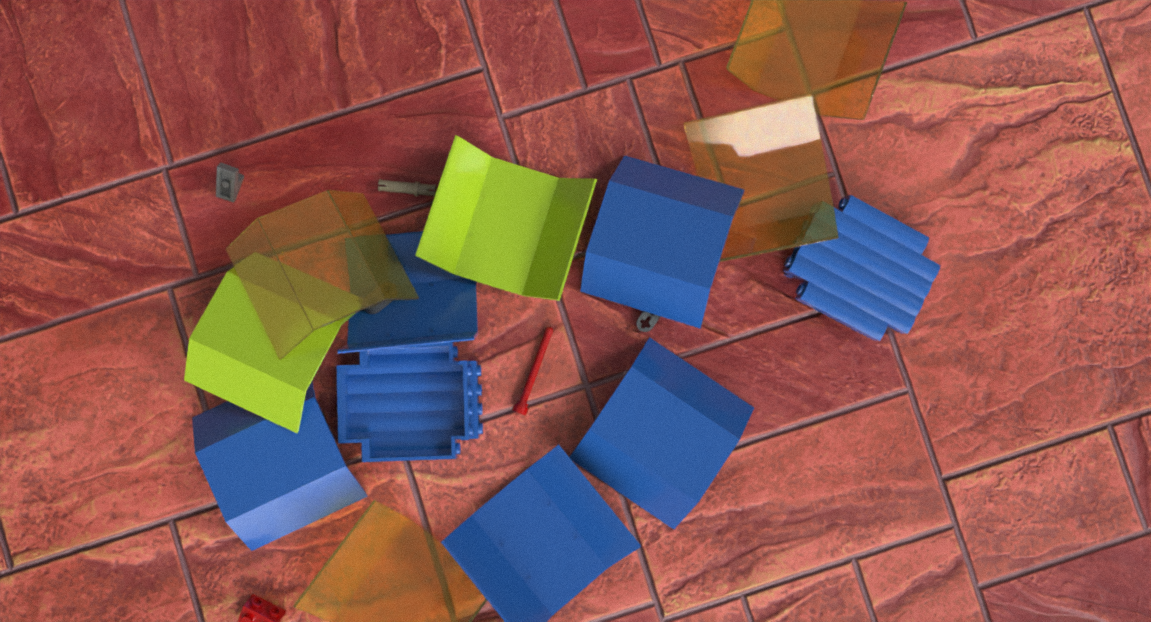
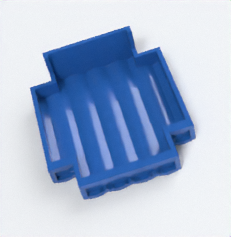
M852 195L845 196L839 201V209L823 201L815 203L810 209L808 221H805L801 228L800 238H797L793 244L791 256L789 255L784 263V276L803 281L796 289L797 295L795 299L872 340L880 341L887 326L901 334H908L941 266L921 255L928 244L929 237Z
M453 342L360 351V365H337L338 443H362V462L456 459L457 454H461V445L457 443V439H479L480 434H483V423H479V415H483L482 403H479V396L482 395V384H478V376L482 375L481 365H478V361H455V358H458V346H454Z

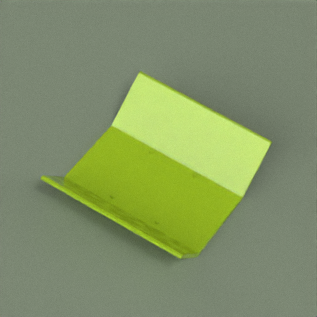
M455 135L415 256L456 276L521 296L560 301L597 179L558 178L491 157Z
M256 252L227 271L192 332L188 344L184 381L298 433L306 391L341 325L363 307L364 299Z

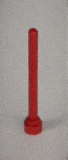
M547 327L544 332L520 401L517 400V403H514L512 408L514 412L527 415L529 409L527 408V401L552 336V327Z

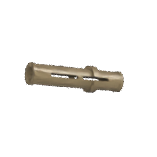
M379 179L378 182L379 185H386V187L378 186V191L397 192L414 194V196L427 195L435 197L437 192L429 191V189L437 190L436 184H420L419 181L410 183Z

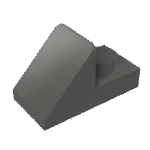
M220 162L217 166L216 197L235 202L244 179V175L238 173V168Z

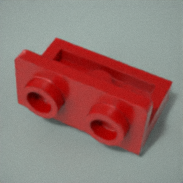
M252 594L243 605L237 622H281L286 614V610Z

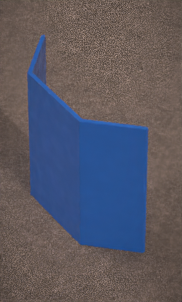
M624 155L609 180L586 250L580 292L701 329L715 273L733 217L745 190Z
M423 231L345 239L350 294L364 299L382 284L390 283L395 288L396 298L376 314H368L363 306L350 317L347 344L338 349L337 353L475 340L478 335L476 281L453 275L416 257L415 254Z
M649 337L631 368L569 458L663 523L675 529L698 504L739 442L754 407Z
M313 382L310 383L306 391L298 433L229 401L192 417L194 449L197 459L225 522L251 551L368 497L363 487L344 462L316 400Z
M559 444L527 468L441 541L504 622H547L557 611L606 569L641 547L639 542Z

